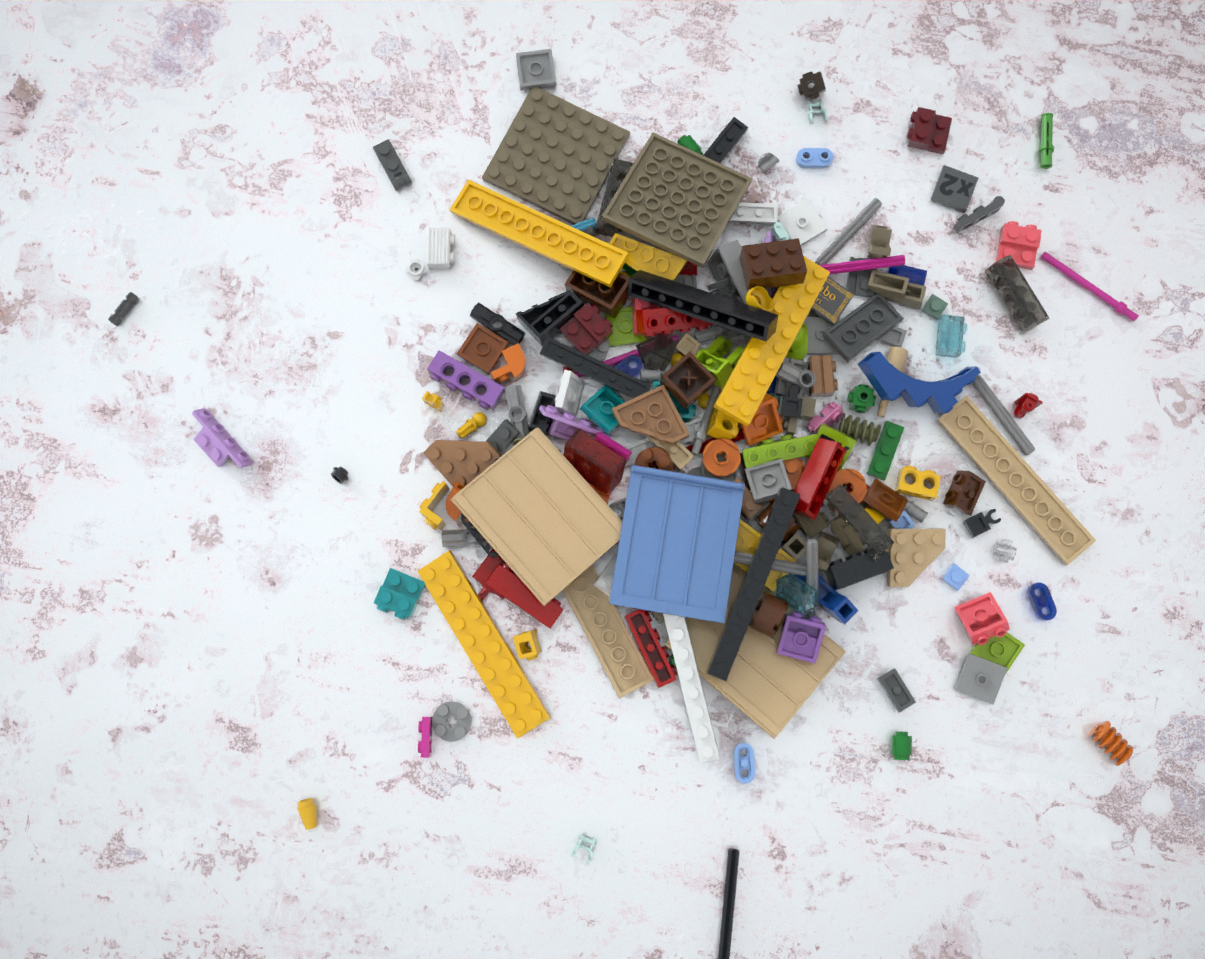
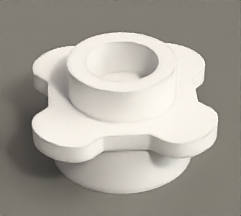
M414 259L409 266H406L405 271L412 275L413 280L418 281L420 276L428 272V268L423 266L420 259Z

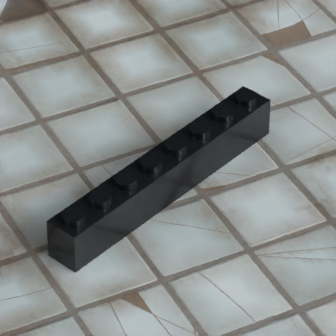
M639 270L629 278L628 296L763 341H767L776 332L777 314Z

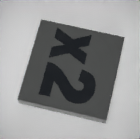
M943 165L930 200L966 212L978 177Z

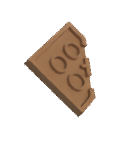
M664 384L612 408V413L620 428L671 445L690 436Z
M435 440L423 452L452 486H454L456 481L464 486L468 485L502 456L489 441Z

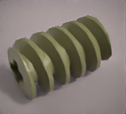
M844 413L838 431L841 433L845 432L849 437L853 435L855 440L860 437L861 444L868 440V446H870L873 442L877 441L881 425L878 424L875 428L874 422H871L867 426V420L864 419L860 423V418L856 417L853 421L852 415H848L845 419Z

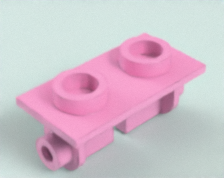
M834 401L828 403L820 411V414L824 417L821 418L816 415L808 422L806 428L809 432L812 433L814 431V434H817L822 423L829 427L837 423L844 414L841 404L837 405Z

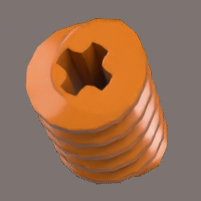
M1103 721L1095 726L1089 735L1095 734L1093 742L1100 740L1101 742L1098 747L1106 746L1104 754L1111 752L1112 754L1109 759L1117 758L1118 760L1115 765L1119 766L1132 756L1134 748L1132 745H1127L1128 741L1122 739L1121 733H1116L1115 727H1110L1111 723L1109 721Z

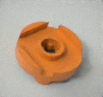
M725 438L710 441L702 453L703 466L708 473L716 477L725 478L733 474L741 462L738 446L733 441ZM724 453L726 461L718 462L716 455Z
M854 469L837 471L828 490L830 499L841 507H852L859 504L867 493L865 478ZM850 483L852 491L844 493L842 485Z

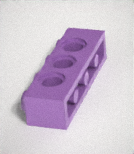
M438 350L427 368L430 378L437 382L441 380L447 383L446 387L452 391L459 390L463 393V397L470 401L472 399L478 401V405L486 410L489 408L494 410L505 393L503 386ZM448 369L454 370L451 376H445L444 374ZM463 379H470V383L468 385H461V381ZM483 387L487 389L485 394H477V390L479 388Z

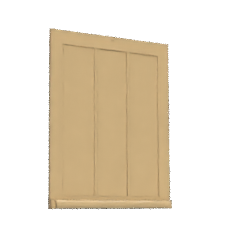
M538 427L451 498L456 507L543 606L548 604L620 540L623 521Z
M733 564L725 623L746 573L735 564ZM764 586L761 596L765 592L783 599L775 591L772 592ZM789 605L785 614H791V611L797 610L793 606ZM693 618L686 619L700 676L773 739L778 736L846 652L824 633L816 664L788 657L776 652L784 618L773 639L748 626L727 681L707 674L706 670L725 623ZM668 639L664 645L672 651L670 640Z

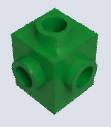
M863 384L855 386L848 393L847 402L850 403L849 409L857 413L868 412L872 406H875L876 395H873L874 389Z

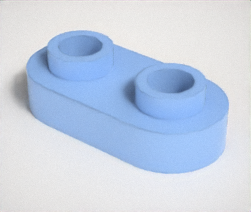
M803 148L797 153L796 163L801 168H827L831 165L834 156L832 151L827 148ZM803 155H808L809 158L805 159ZM821 155H826L827 158L824 159Z
M740 743L736 745L733 751L734 774L739 782L747 784L755 777L754 750L749 744ZM742 749L747 751L744 757L740 755V750ZM743 769H746L748 771V775L746 777L741 776V771Z

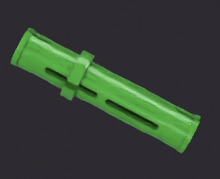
M1043 113L1041 115V146L1039 147V153H1041L1040 167L1042 169H1049L1053 166L1052 113Z

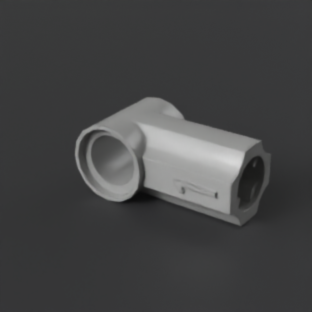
M784 360L775 375L791 384L799 385L798 390H804L813 386L816 380L813 372L809 370L804 371ZM802 377L805 378L806 384L802 382Z

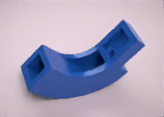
M794 574L793 576L806 592L807 576ZM818 574V605L834 619L845 625L858 612L857 608L846 596L835 591Z

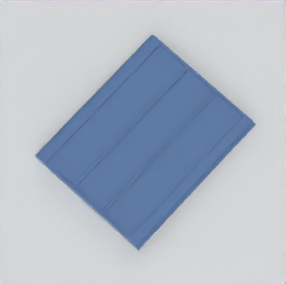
M632 465L609 604L725 623L745 484Z

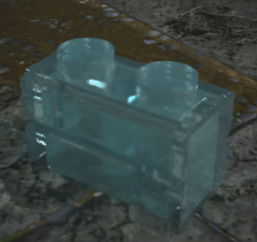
M944 314L938 319L936 356L958 358L965 352L966 342L963 341V334L965 335L967 332V323H964L965 317Z
M791 573L777 580L776 588L778 589L776 590V597L789 602V606L803 616L816 611L819 599L818 590Z

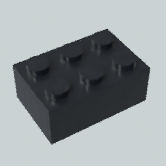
M876 545L863 551V555L857 552L846 557L844 562L842 558L831 562L827 570H824L829 585L837 591L894 569L886 547L879 548Z

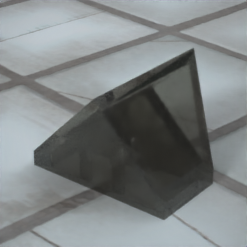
M659 334L637 344L636 347L644 368L647 370L660 369L665 371L672 359L678 341Z

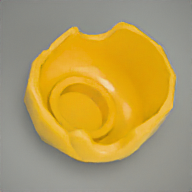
M755 286L748 290L746 294L747 305L768 312L774 309L773 306L771 307L774 299L769 297L764 287Z

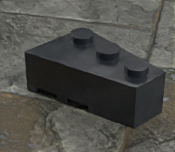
M571 290L548 299L549 301L540 305H533L532 308L526 311L515 313L519 323L542 347L547 337L555 338L560 333L559 329L574 317L573 314L583 307V302Z

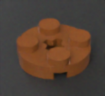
M658 446L644 449L635 460V465L651 468L650 463L655 461L657 462L656 466L660 470L672 472L674 470L670 454Z

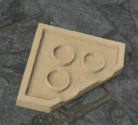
M888 528V555L894 569L887 572V586L909 587L945 549L946 529Z

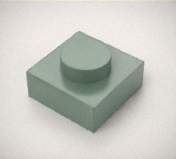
M932 294L921 311L938 320L948 303Z

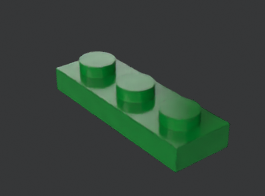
M889 421L884 423L866 473L867 475L883 481L886 480L904 427Z

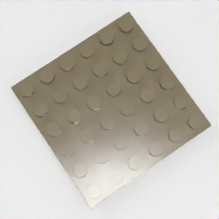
M537 86L532 87L485 170L482 180L565 221L577 224L585 220L626 144L630 131Z
M652 132L604 211L601 220L703 268L749 188L752 178Z

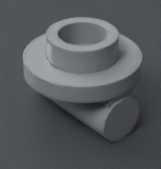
M768 152L760 157L758 166L766 173L779 162V159Z

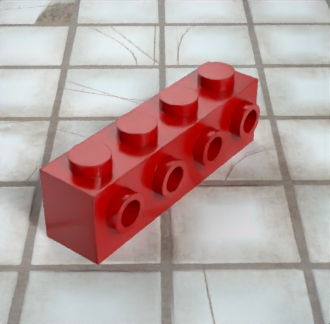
M664 307L636 309L637 332L644 333V336H655L656 332L661 331L662 334H672L673 330L679 329V332H689L694 327L697 330L708 329V326L714 325Z
M822 438L818 439L794 491L800 494L794 510L795 514L813 520L816 519L847 451L838 442Z
M497 564L485 581V584L551 629L564 610L560 607L561 602L553 598L548 604L543 606L520 578L512 573L513 570L507 564Z
M638 609L625 615L624 618L657 688L677 680L675 676L678 673L674 665H670L667 660L669 654L665 646L661 647L658 641L661 639L656 628L652 629L650 624L652 619L649 612Z

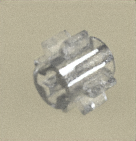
M1004 539L1001 542L995 543L992 554L997 556V562L1005 564L1008 563V560H1014L1017 547L1012 546L1013 541Z

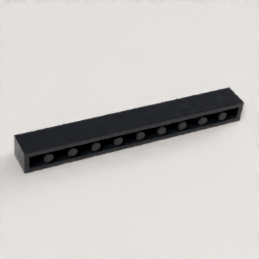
M783 487L778 490L707 667V674L727 681L800 494Z

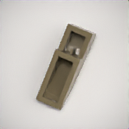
M872 270L867 286L887 299L918 310L921 309L926 291V286L909 283V278Z

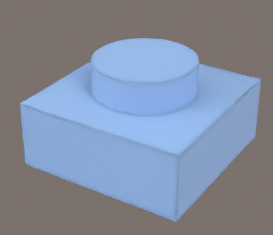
M903 510L897 522L892 519L887 521L892 528H913L915 526L905 510Z
M954 563L941 579L958 591L970 575Z

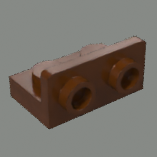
M958 470L945 495L943 504L945 506H952L963 514L971 516L986 481L971 471Z

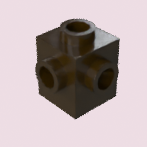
M813 71L803 74V78L799 79L801 84L797 85L800 96L804 94L805 99L809 98V100L820 97V93L826 91L821 71L814 74ZM812 83L814 87L809 88L808 85Z

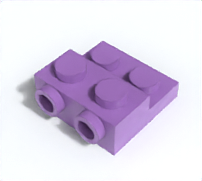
M791 611V614L786 613L776 651L777 654L816 664L826 628L825 623L816 616H810V619L802 617L803 614L797 611Z

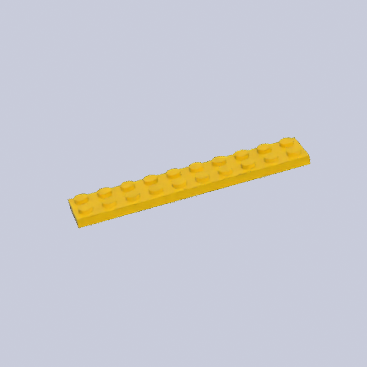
M469 179L449 209L452 214L608 287L612 286L629 257L628 252Z
M805 256L803 257L807 274L804 283L780 286L773 296L774 301L771 307L773 306L774 309L770 312L778 315L776 332L767 341L754 337L750 338L713 406L746 427L753 419L830 274L828 270Z
M448 550L418 570V574L424 581L517 739L550 719L551 715L452 551Z

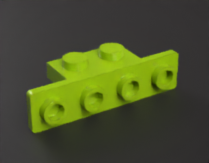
M792 434L780 436L781 439L773 440V438L765 439L755 447L742 450L745 467L749 468L781 458L784 461L811 455L818 441V435L792 437Z

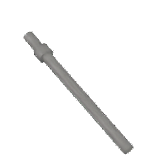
M726 353L724 359H726L730 355V353ZM713 385L699 430L696 431L694 436L695 442L691 451L694 456L699 455L702 443H705L707 437L706 431L714 409L713 406L720 391V387Z

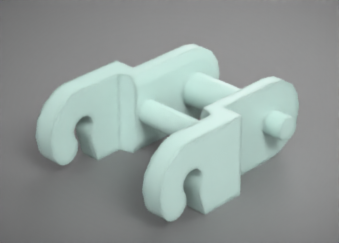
M822 99L817 103L808 101V120H810V124H813L812 114L820 112L825 117V122H828L827 109H824ZM820 106V110L813 111L812 107Z
M776 222L772 229L775 241L789 240V235L782 223Z
M583 833L582 836L579 835V838H581L580 842L575 844L571 856L574 857L576 849L581 847L590 852L587 863H590L594 853L592 850L593 845L597 844L595 841L596 837L590 839L585 837V833ZM582 840L591 843V847L582 845Z

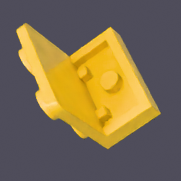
M444 481L440 484L437 483L431 491L433 494L429 499H424L419 507V512L425 518L426 524L434 530L438 528L441 531L446 524L433 511L449 491V487Z

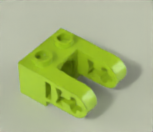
M720 336L706 350L702 348L695 357L716 378L714 385L723 389L745 347L738 346L724 359L726 353H729L732 348V342Z

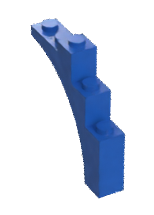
M871 352L858 363V366L882 400L894 401L901 396L908 407L919 408L928 403L934 413L943 414L950 412L953 409L952 406L958 402L954 396L960 394L964 386L973 383L976 380V376L981 373L977 366L966 367L956 375L944 380L928 382L912 378L900 372L888 362L881 352Z

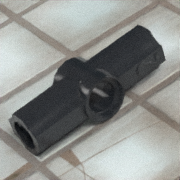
M479 302L470 313L472 319L513 345L517 343L520 345L526 334L505 320L502 315L494 313ZM497 321L503 323L499 328L493 327V324Z

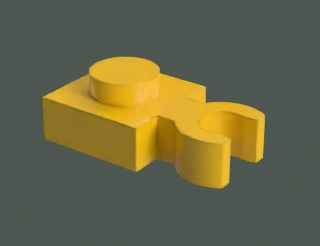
M426 391L422 397L424 403L441 412L444 404L440 396Z

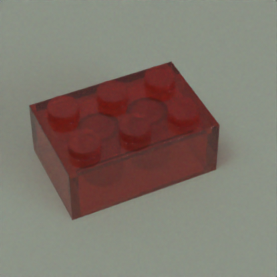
M580 429L565 443L563 456L587 482L595 486L598 491L604 492L609 496L622 480L626 459Z

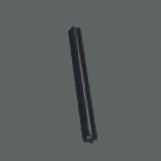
M735 848L728 850L718 959L730 958L740 853Z

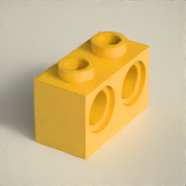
M714 407L707 435L717 439L725 438L731 440L739 432V427H737L738 421Z
M907 465L899 470L895 491L900 494L933 501L937 498L941 476L936 475L935 471L924 470L923 472L917 470V467ZM905 476H910L913 483H906ZM924 480H928L931 483V489L924 486Z

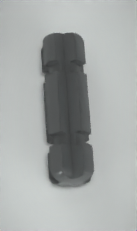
M128 292L125 296L126 299H123L114 310L115 313L108 317L112 324L118 325L121 321L120 318L124 317L131 309V304L138 300L134 293Z

